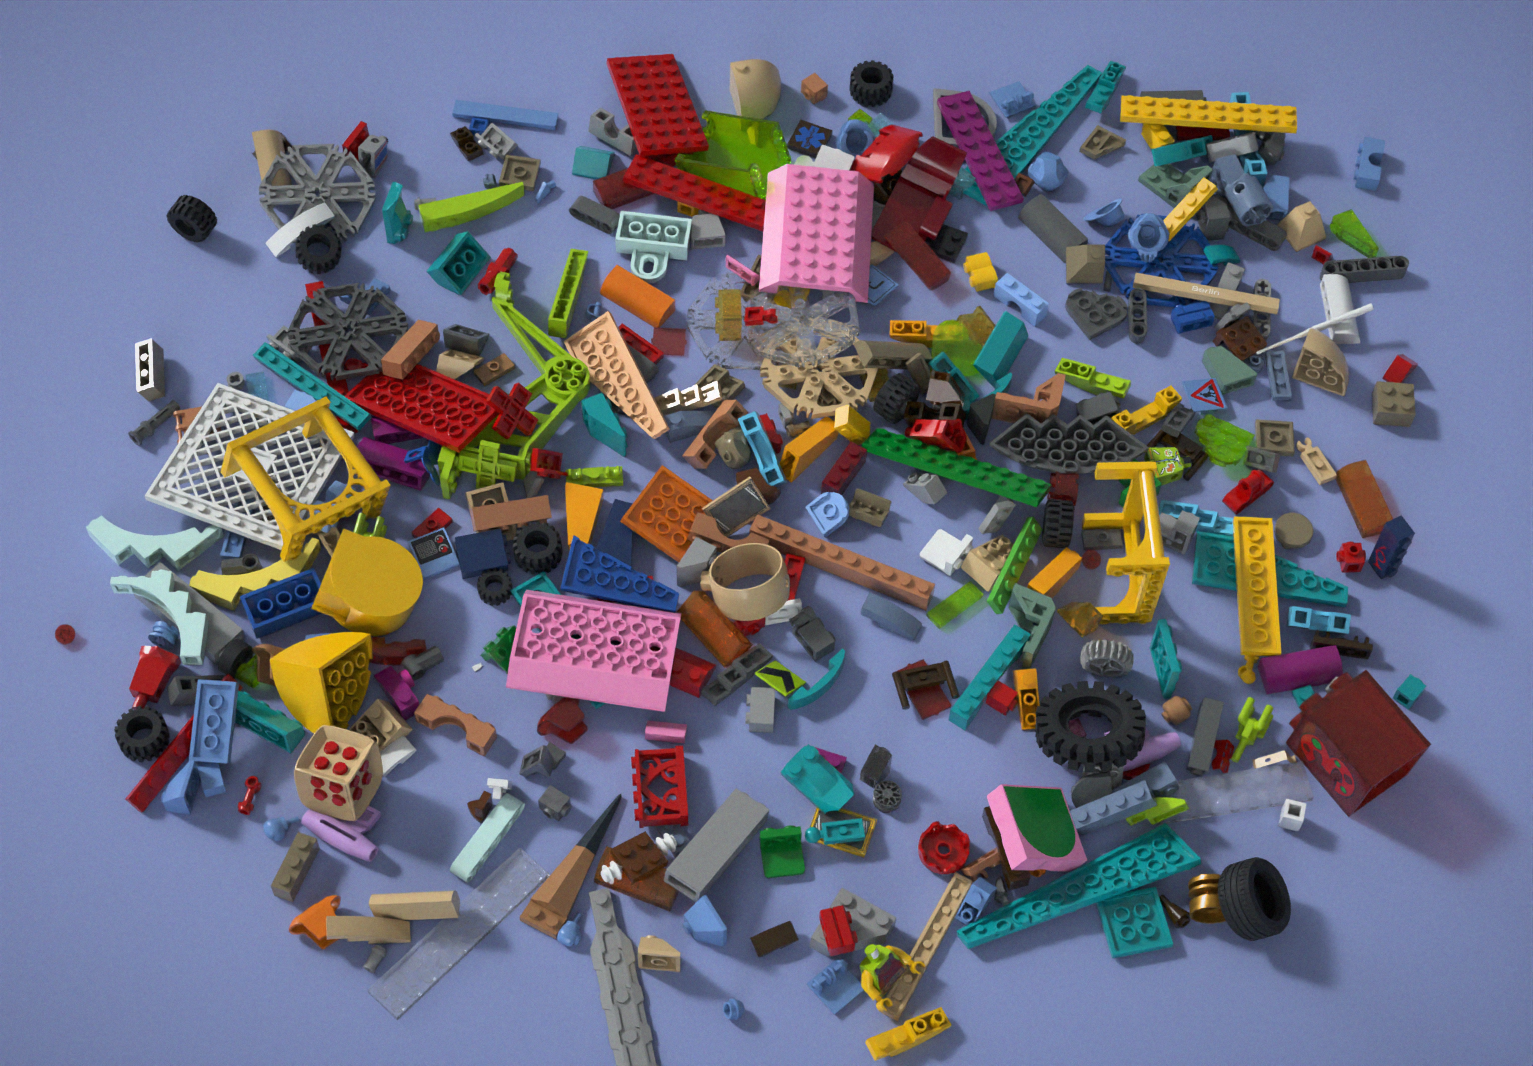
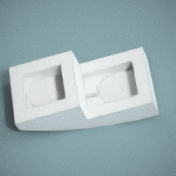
M404 735L380 752L384 777L399 763L403 764L417 751Z

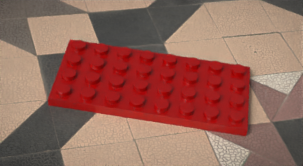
M674 54L607 58V67L640 156L708 151L707 139Z
M419 364L403 380L383 375L381 371H379L380 374L368 375L345 395L346 398L369 414L458 453L499 415L495 409L486 403L489 396L488 393Z

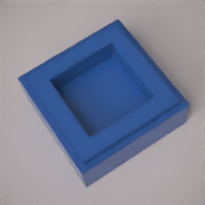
M472 117L469 131L473 135L478 133L481 136L490 125V120Z

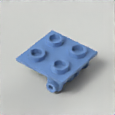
M1020 81L989 92L1005 118L1036 106L1032 100L1034 98L1033 92L1026 91Z
M838 958L806 984L834 1015L864 991L861 982L847 968V962L844 959L840 961Z

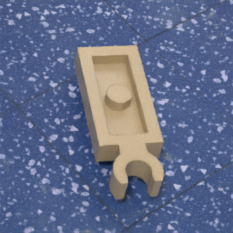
M1307 437L1305 439L1306 445L1301 444L1300 441L1297 442L1296 447L1302 452L1300 455L1301 459L1319 485L1336 479V472L1318 446L1314 448L1311 446L1312 441L1310 438Z

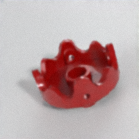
M939 821L933 822L920 836L918 844L919 858L923 865L934 873L944 875L955 873L967 862L970 846L969 836L967 833H963L955 824L942 825ZM945 846L949 849V852L941 854L938 848Z

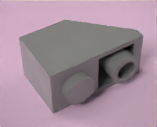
M915 472L909 475L908 480L903 483L904 487L923 503L936 504L947 494L941 480L935 474Z

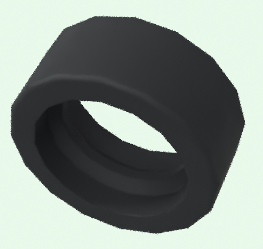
M240 639L233 640L222 652L218 661V670L225 675H230L233 679L237 678L246 670L251 662L253 647Z

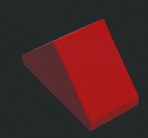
M1404 354L1397 355L1382 379L1386 382L1403 383L1418 366V363Z

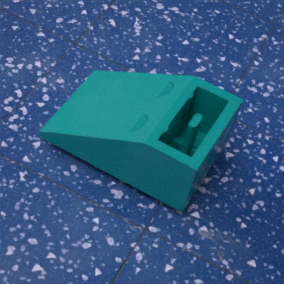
M603 393L581 400L583 423L589 434L625 457L626 448H628L626 441L628 437L624 427L619 425L620 420L617 413L612 412L610 400L608 398L605 399Z

